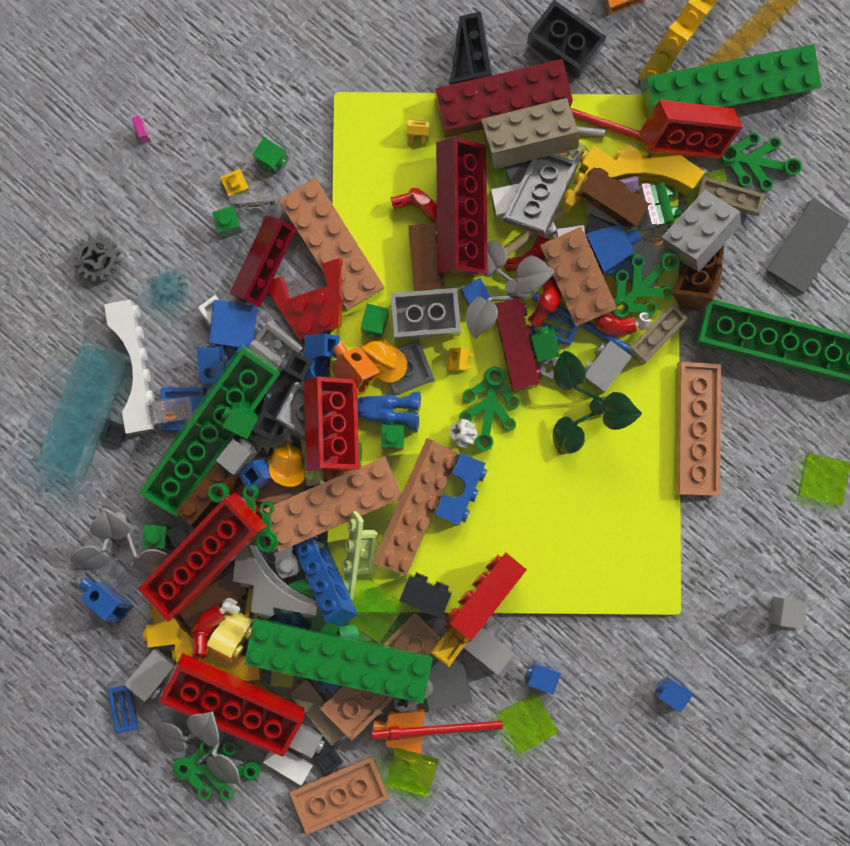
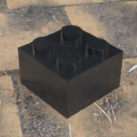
M418 572L415 575L410 574L399 601L441 619L452 594L448 590L449 586L437 580L433 584L427 581V576Z

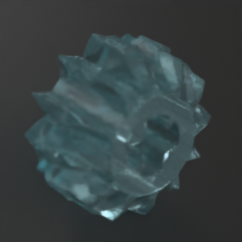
M167 267L165 274L162 270H158L159 278L152 276V279L156 282L150 285V288L155 290L152 295L155 298L159 297L160 303L167 301V304L172 305L173 299L179 303L181 300L178 296H186V292L182 290L188 288V284L184 283L186 277L179 275L180 271L178 269L172 272L171 268ZM169 283L173 285V288L167 289L165 286Z

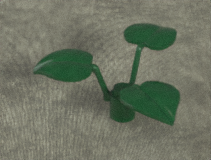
M563 351L560 354L553 371L554 381L557 386L562 390H570L574 387L576 391L592 397L593 400L590 403V410L592 411L590 414L577 419L575 422L568 416L562 417L556 422L553 429V443L559 454H573L583 447L585 434L583 429L577 425L589 418L603 415V423L607 428L620 430L633 424L641 416L642 412L632 403L629 397L621 392H612L607 397H599V394H594L580 388L578 385L584 383L586 379V371L582 362L569 351Z

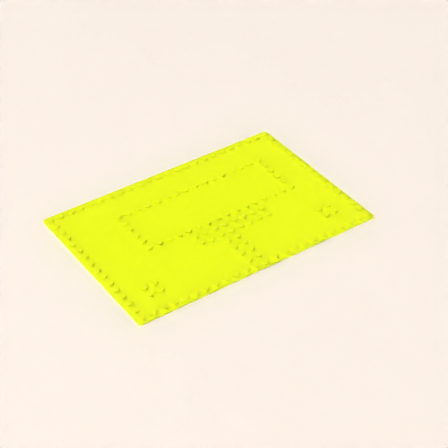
M337 92L334 94L332 205L384 285L383 290L347 311L342 303V327L331 330V335L339 336V344L344 343L348 350L356 347L362 348L367 341L373 339L364 336V332H361L360 329L367 303L389 309L383 337L377 336V338L386 340L396 348L418 340H394L391 293L414 291L409 225L435 223V229L437 230V222H431L421 210L413 207V205L394 211L390 197L408 193L410 188L415 187L425 192L437 204L436 142L451 137H444L435 93ZM572 94L573 102L571 108L638 131L642 129L647 120L642 95ZM574 118L576 125L579 127L604 129ZM408 120L430 122L429 136H426L425 144H421L422 138L419 135L414 136L413 143H410V134H407ZM605 129L604 138L579 135L580 146L577 150L580 153L582 151L585 152V150L590 152L596 146L613 158L619 149L624 150L628 144L645 156L649 153L642 141ZM483 130L452 136L486 145ZM486 147L487 241H496L503 247H506L528 230L504 223L501 219L495 220L490 196L491 189L510 186L504 167L493 170ZM576 149L574 151L571 150L570 154L572 155L576 151ZM569 156L567 159H570V160H573V161H574V160L577 158V156H576L574 159H572V158ZM582 163L578 165L566 192L568 189L573 191L576 187L574 182L581 173L578 170ZM638 180V186L641 184H658L656 182ZM675 190V197L669 200L671 206H678L677 190ZM563 200L561 201L559 207H561L564 204ZM587 201L583 204L579 203L569 214L566 213L556 220L554 224L557 229L584 225L585 230L590 218L585 217L584 214L590 203ZM678 218L674 219L673 221H671V222H669V223H670L671 225H673V224L677 221ZM638 223V225H637L636 227H634V228H632V229H630V230H629V229H626L625 232L628 233V232L633 231V230H635V229H638V231H641L640 223ZM666 224L658 229L654 228L651 231H655V233L649 235L656 234L654 237L662 238V235H664L663 230H668L667 225L670 224ZM646 230L639 232L641 237L645 236L646 242L647 240L649 242L652 238H654H646V236H649L647 235V233L651 231L646 232ZM539 234L516 249L507 258L523 256L526 251L533 247ZM668 257L666 265H669L671 263L670 257ZM506 263L499 267L510 278L515 279L518 277L517 270L510 272L505 270V265L513 264ZM679 265L673 271L666 270L659 277L654 288L668 285L674 289L679 278ZM496 271L490 277L479 276L470 279L444 274L445 286H441V289L457 288L460 336L419 339L435 381L396 396L397 398L408 397L412 392H421L420 411L402 408L393 409L394 412L419 413L418 433L410 432L407 426L404 425V449H382L381 434L382 425L384 424L358 419L359 443H362V466L385 456L402 494L426 438L458 453L456 463L461 453L486 463L484 468L487 469V473L483 482L478 480L475 489L479 491L475 501H469L466 509L470 510L465 523L461 521L460 525L436 516L434 514L437 507L435 508L429 526L425 531L406 576L376 564L373 567V574L357 575L354 600H352L356 611L424 612L399 601L409 575H415L418 572L427 576V581L433 584L437 580L449 586L448 590L452 594L444 613H449L455 607L459 608L461 604L458 601L465 592L474 589L472 583L479 575L488 571L485 567L491 559L495 558L497 554L501 556L506 552L525 567L527 571L494 613L680 614L681 515L680 495L676 494L679 329L644 365L631 357L605 393H600L586 381L578 385L584 390L599 394V397H607L612 392H621L629 397L642 414L633 424L620 430L607 428L603 423V415H597L579 423L577 426L581 427L585 434L583 447L576 453L561 455L553 443V429L556 422L565 416L570 417L575 422L577 419L592 412L590 410V403L593 398L576 391L574 387L570 390H562L554 380L543 376L537 387L512 392L496 321L491 328L479 335L478 338L473 337L466 323L468 305L461 294L462 287L481 278L491 297L508 296L505 289L508 281ZM603 275L612 298H616L617 281L612 275ZM626 282L625 296L632 290V284ZM543 286L539 287L535 291L542 295ZM668 288L663 290V295L666 296L669 294ZM535 291L531 292L526 300L521 301V304L525 303L527 316L524 318L526 325L530 324V327L532 324L528 321V318L539 305L531 299ZM562 296L558 305L569 310ZM674 296L669 299L662 297H637L632 302L643 304L645 301L651 300L657 304V311L654 314H649L647 319L652 320L650 326L672 304L679 309ZM509 300L493 301V303L495 304ZM620 303L617 305V311L622 310L623 304ZM653 304L647 305V311H651ZM553 312V314H552V315L557 316V317H559V318H561V319H564V320H566V321H569V320L563 318L562 316L556 314L555 312ZM630 312L626 317H633L634 321H638L639 315L645 312ZM544 319V322H547L569 332L572 331L571 328L563 326L549 319ZM593 320L588 321L596 326V323ZM578 326L570 347L559 343L561 353L563 351L573 353L585 367L589 361L592 363L598 357L595 352L602 343L607 345V342ZM637 327L635 333L616 338L632 346L646 330H640ZM556 332V335L568 340L569 337ZM531 337L529 338L531 346H534ZM458 347L469 348L468 352L473 353L474 357L468 358L467 364L472 365L473 368L465 371L447 370L449 349ZM333 358L330 360L331 378H336L332 371V367L338 358ZM534 359L537 368L540 362H538V359ZM548 362L547 365L543 364V367L546 368V373H549L551 370L554 371L551 362ZM494 366L501 368L506 375L505 385L513 396L519 399L520 404L514 410L509 409L506 406L507 400L498 389L496 399L509 417L516 421L515 429L506 431L503 428V422L494 411L490 436L493 438V446L490 450H479L476 447L475 441L473 444L467 443L466 448L452 443L450 429L454 423L460 424V413L471 409L486 398L488 394L487 388L476 395L473 402L468 403L463 399L464 391L472 389L484 380V373L488 368ZM492 374L490 376L493 382L499 380L497 374ZM376 377L366 392L358 395V398L384 396L387 394L393 395L389 382ZM467 392L465 397L471 400L474 395L472 392ZM510 399L509 405L511 407H515L517 405V401L515 399ZM485 409L473 417L470 422L475 424L477 437L482 431ZM465 413L462 415V419L469 421L470 415ZM508 420L505 422V426L512 428L513 422ZM485 438L481 439V446L486 447L488 440ZM456 463L438 501V505L443 494L450 497H459L464 492V482L462 479L452 475ZM399 500L361 516L364 521L363 530H375L378 533L375 555ZM348 522L328 530V548L342 580H344L343 561L346 560L347 556L345 543L349 539Z

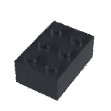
M553 0L528 33L527 44L551 61L563 59L565 71L579 80L603 48L607 37L556 0Z

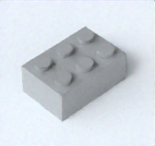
M704 190L662 236L664 250L677 255L680 261L699 272L741 226L740 211Z
M457 288L391 293L395 341L460 336Z

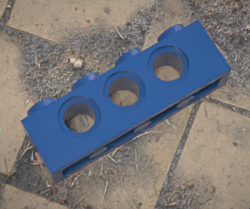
M312 537L295 546L294 549L324 620L341 627L358 615L327 543Z

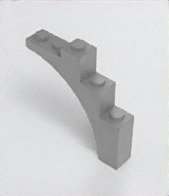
M248 545L236 557L233 581L241 583L240 585L243 587H254L251 612L258 613V616L270 618L279 611L283 613L299 612L302 613V616L309 618L321 613L316 599L309 598L293 590L273 572L257 546Z

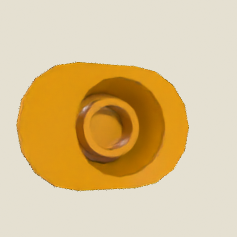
M381 338L371 339L362 346L361 349L380 371L377 378L385 382H396L405 375L407 370L405 355L386 340Z
M287 440L285 444L277 446L273 454L269 456V474L274 482L279 485L295 487L303 482L305 476L303 454L299 448L290 444V440Z

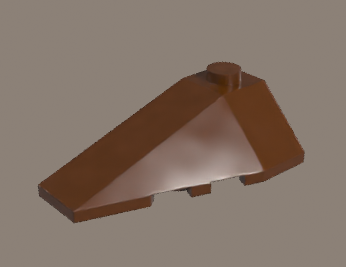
M724 245L699 272L685 264L672 291V295L679 308L700 311L713 301L721 284Z

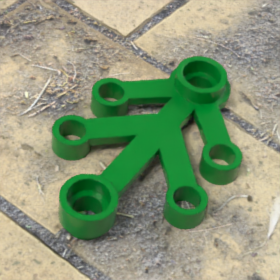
M751 132L746 139L737 145L729 146L725 153H729L731 159H726L724 155L721 159H718L722 165L731 167L738 177V185L742 188H747L752 183V177L744 172L739 162L747 164L759 181V189L762 192L770 191L773 188V181L767 178L761 167L783 171L788 177H794L802 170V163L797 158H790L786 162L762 157L770 151H776L781 146V140L775 136L771 137L766 144L749 155L740 153L747 147H754L759 143L760 136L756 132ZM749 137H754L756 142L752 143ZM771 141H775L777 147H773ZM788 166H793L794 172H790ZM746 178L748 180V184L742 183L741 179ZM763 182H767L769 188H764Z
M670 252L664 253L660 258V264L643 280L642 267L645 264V258L640 254L632 255L630 258V263L633 266L632 290L625 296L626 282L629 279V274L623 269L617 270L614 273V279L617 281L616 298L613 300L616 307L622 303L623 308L620 311H617V309L612 310L610 313L616 318H625L630 312L654 314L657 311V304L651 300L645 301L643 304L632 302L637 297H662L669 299L673 296V289L668 285H663L660 288L648 287L666 270L673 271L678 267L679 258L677 255ZM640 257L641 262L635 265V258ZM670 257L671 263L666 265L665 259ZM623 272L625 277L619 280L618 275ZM668 288L669 294L664 296L663 290ZM653 304L651 311H647V305Z
M496 366L488 368L484 373V380L463 393L464 401L471 403L475 400L476 395L488 388L486 398L468 411L461 412L459 416L461 420L462 415L467 413L470 415L469 422H471L473 417L485 409L482 431L475 441L476 447L481 451H488L493 446V438L490 436L494 411L503 422V428L506 431H512L516 427V421L509 417L496 399L497 389L507 400L506 406L509 409H516L520 401L516 396H513L505 385V372ZM492 374H497L499 380L493 382L490 376ZM467 392H472L474 397L473 399L468 400L465 397V394ZM510 399H515L517 401V405L515 407H511L509 405ZM508 420L512 421L513 427L507 428L505 422ZM483 438L488 440L486 447L480 444V440Z
M217 483L209 488L208 495L212 501L221 502L225 497L229 496V490L225 484ZM250 485L244 488L243 495L246 504L256 513L255 498L258 496L259 490L255 485ZM219 488L223 490L222 496L218 494ZM249 488L254 491L253 496L248 494ZM266 501L259 506L262 521L267 527L249 544L257 546L260 551L265 553L272 552L278 546V537L271 530V514L274 512L275 507L270 501ZM264 505L269 506V512H266L264 510ZM265 537L270 538V544L265 542Z
M232 740L227 741L217 755L221 754L227 757L234 754L237 750V744ZM203 741L200 748L191 757H181L175 761L173 765L174 775L181 780L188 779L198 790V797L200 799H209L212 795V788L209 785H204L196 774H205L220 791V796L224 801H229L233 798L235 794L234 788L215 777L209 770L207 763L196 764L205 754H210L214 746H211V750L207 751L204 749L205 742ZM226 745H233L234 750L231 752L227 751ZM249 761L244 766H236L239 775L244 776L247 780H255L261 773V766L256 761ZM186 765L188 771L185 773L180 770V766ZM253 768L255 770V774L249 775L247 773V769ZM207 789L209 795L203 796L201 790ZM224 790H230L231 796L226 797Z

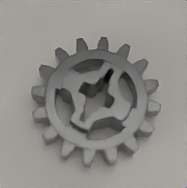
M97 234L96 239L89 235V241L86 242L81 239L82 246H75V249L79 252L72 255V257L78 260L73 265L79 268L78 274H84L86 280L92 277V281L95 283L98 282L99 278L106 282L107 275L113 278L112 271L120 270L116 263H122V260L117 258L121 251L115 249L117 244L114 242L110 243L111 239L107 236L103 239L100 234ZM98 245L105 246L109 250H101ZM97 255L101 256V257L98 258V262H95V261H94V260L97 259V257H96ZM86 267H94L96 272H91Z

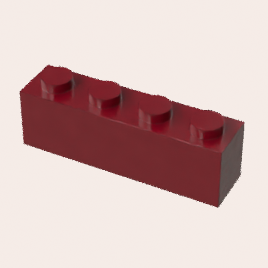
M265 216L229 294L244 303L260 307L296 228L282 219Z
M520 298L495 303L498 311L496 323L512 392L537 387L540 384L539 381L542 380L540 367L536 368L534 359H537L535 348L531 346L529 340L532 336L530 324L526 325L524 318L527 316L525 303L521 304Z

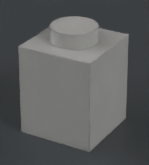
M302 724L289 747L312 758L314 753H320L325 741L321 740L323 736L321 732Z

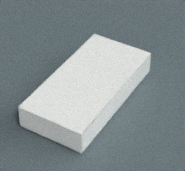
M290 750L286 751L284 757L269 751L263 761L264 764L299 785H302L313 766L312 763Z

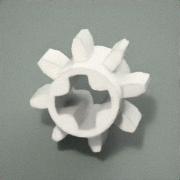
M464 419L460 420V424L454 423L450 429L451 442L463 448L467 447V443L473 444L477 438L475 424Z

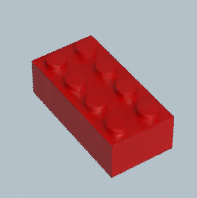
M659 99L639 134L647 152L721 159L743 126L734 108Z
M314 377L305 380L306 471L348 472L360 469L356 379Z
M506 552L501 556L497 554L495 558L491 559L485 567L488 571L486 573L483 572L472 583L474 589L465 592L458 601L461 604L459 608L455 607L444 619L447 622L444 628L463 644L473 640L527 571L525 567Z

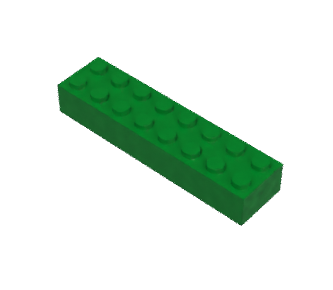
M815 44L651 75L640 81L647 119L659 99L733 108L810 93L822 88Z
M714 299L702 308L694 345L850 385V334Z
M241 344L140 486L139 494L173 516L178 517L179 514L176 510L208 475L216 464L217 458L236 436V433L222 427L223 420L220 418L225 407L230 408L233 402L236 404L241 402L248 405L253 412L279 376V368L244 344Z
M257 617L253 621L244 665L424 703L433 655Z

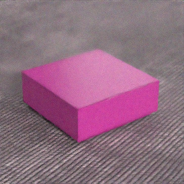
M139 115L133 117L132 122L141 142L144 144L151 142L144 121Z

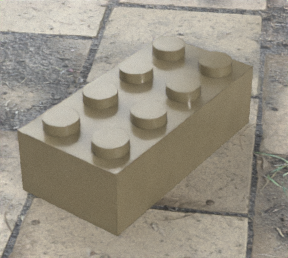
M567 98L481 119L483 137L493 170L579 149V131Z

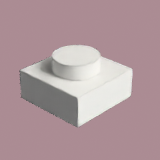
M216 295L196 308L209 326L213 300H219Z

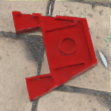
M342 258L321 264L327 283L326 287L290 298L284 277L272 280L268 292L299 340L305 339L306 335L321 334L342 327Z

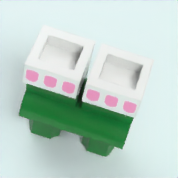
M661 182L656 185L641 184L632 190V192L643 195L645 201L650 203L639 221L641 231L658 226L662 227L661 225L664 226L681 216L679 207L671 206L669 201L675 197L674 186H665V182Z

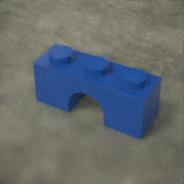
M325 333L305 336V357L311 359L312 363L304 377V381L314 377H327L326 365L331 359L337 358L333 348L339 344V336Z
M461 453L452 475L462 479L464 482V492L459 497H450L443 494L434 515L457 525H460L461 521L465 523L470 510L466 509L469 501L474 502L479 491L475 489L478 480L483 482L487 473V469L484 468L486 463Z

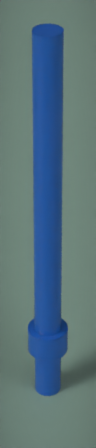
M535 291L531 299L538 303L541 294ZM558 305L555 313L574 323L569 310ZM590 322L579 325V327L607 343L609 341L613 342L635 358L628 351L631 346L625 342L599 331L597 326Z

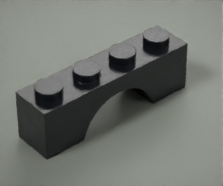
M294 350L286 352L279 366V376L264 395L255 412L258 420L251 431L252 433L265 440H273L280 424L274 421V418L292 384L303 381L312 363L311 359Z

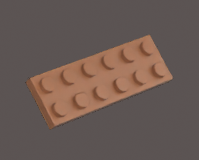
M316 178L278 200L321 269L322 263L342 258L341 277H343V282L341 286V299L347 311L384 289V285Z
M678 362L676 494L720 496L721 364Z
M426 438L372 563L399 574L407 575L456 463L458 453Z
M384 456L359 467L360 469L352 470L274 504L275 510L271 514V530L278 537V551L280 552L348 522L351 519L352 511H357L362 516L399 500L402 494L386 457ZM267 507V508H265L264 510H265L266 512H269V511H270V508Z
M414 612L383 645L430 654L441 637ZM341 686L320 710L352 741L395 697Z

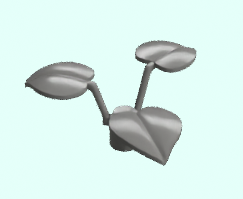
M487 241L488 275L484 276L490 277L496 271L508 281L505 287L508 296L489 297L487 300L477 297L471 302L466 313V323L472 336L478 338L479 335L487 331L495 323L498 311L492 301L513 300L514 298H520L521 301H524L530 296L531 292L541 287L554 274V270L541 259L530 256L519 264L517 268L518 277L512 279L499 268L507 261L505 248L496 241Z
M104 508L90 525L92 535L105 539L103 546L100 549L93 545L83 546L71 555L70 562L87 569L102 568L109 561V556L103 553L106 550L109 538L121 539L123 537L127 538L133 557L137 559L134 562V567L141 572L153 573L169 555L157 549L145 550L138 555L130 536L129 525L126 523V515L120 512L113 513Z
M213 712L191 715L187 719V724L192 733L188 736H183L181 730L173 724L162 722L155 725L157 734L162 742L173 751H184L186 748L185 742L194 736L200 737V740H203L207 745L214 746L211 753L212 757L210 756L206 759L211 773L226 783H241L238 769L233 761L224 755H217L219 744L224 738L222 734L224 731L217 728Z

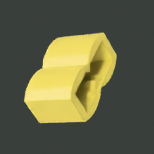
M227 612L225 614L226 619L219 624L207 643V651L230 663L234 658L238 659L244 649L242 644L246 639H250L254 621L239 612L235 615Z

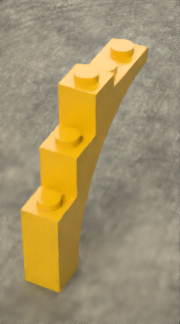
M689 0L676 21L669 27L661 39L658 47L637 79L641 81L647 76L667 73L719 0Z
M628 144L624 150L619 149L615 156L611 158L594 146L590 152L586 150L580 158L579 162L582 164L578 171L581 173L574 182L576 187L573 191L568 189L562 199L564 204L561 209L569 214L577 203L582 200L575 192L587 172L594 167L604 169L608 172V176L614 180L638 177V180L665 182V186H674L675 190L686 196L690 194L705 172L677 154L649 152L645 156Z
M150 606V617L154 619V623L147 624L146 629L143 630L144 642H147L148 647L175 644V648L172 649L174 662L178 661L182 653L192 657L193 639L190 636L191 632L183 625L178 616L167 622L154 606ZM206 651L207 657L202 659V655H200V659H198L244 681L260 680L263 677L262 668L244 665L246 655H240L238 659L234 658L230 663Z

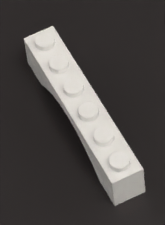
M131 300L104 304L107 325L123 341L130 355L133 369L132 390L128 402L122 411L125 433L134 435L156 431L158 418L155 417L154 412L155 422H150L148 405H152L148 403H155V398L148 382H151V374L145 366V361L148 360L146 348H142L141 339H144L142 326L138 324V318H140L139 306L135 305Z

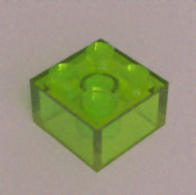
M368 579L353 600L358 615L348 622L380 643L404 608L405 603L399 601L397 597L371 579Z

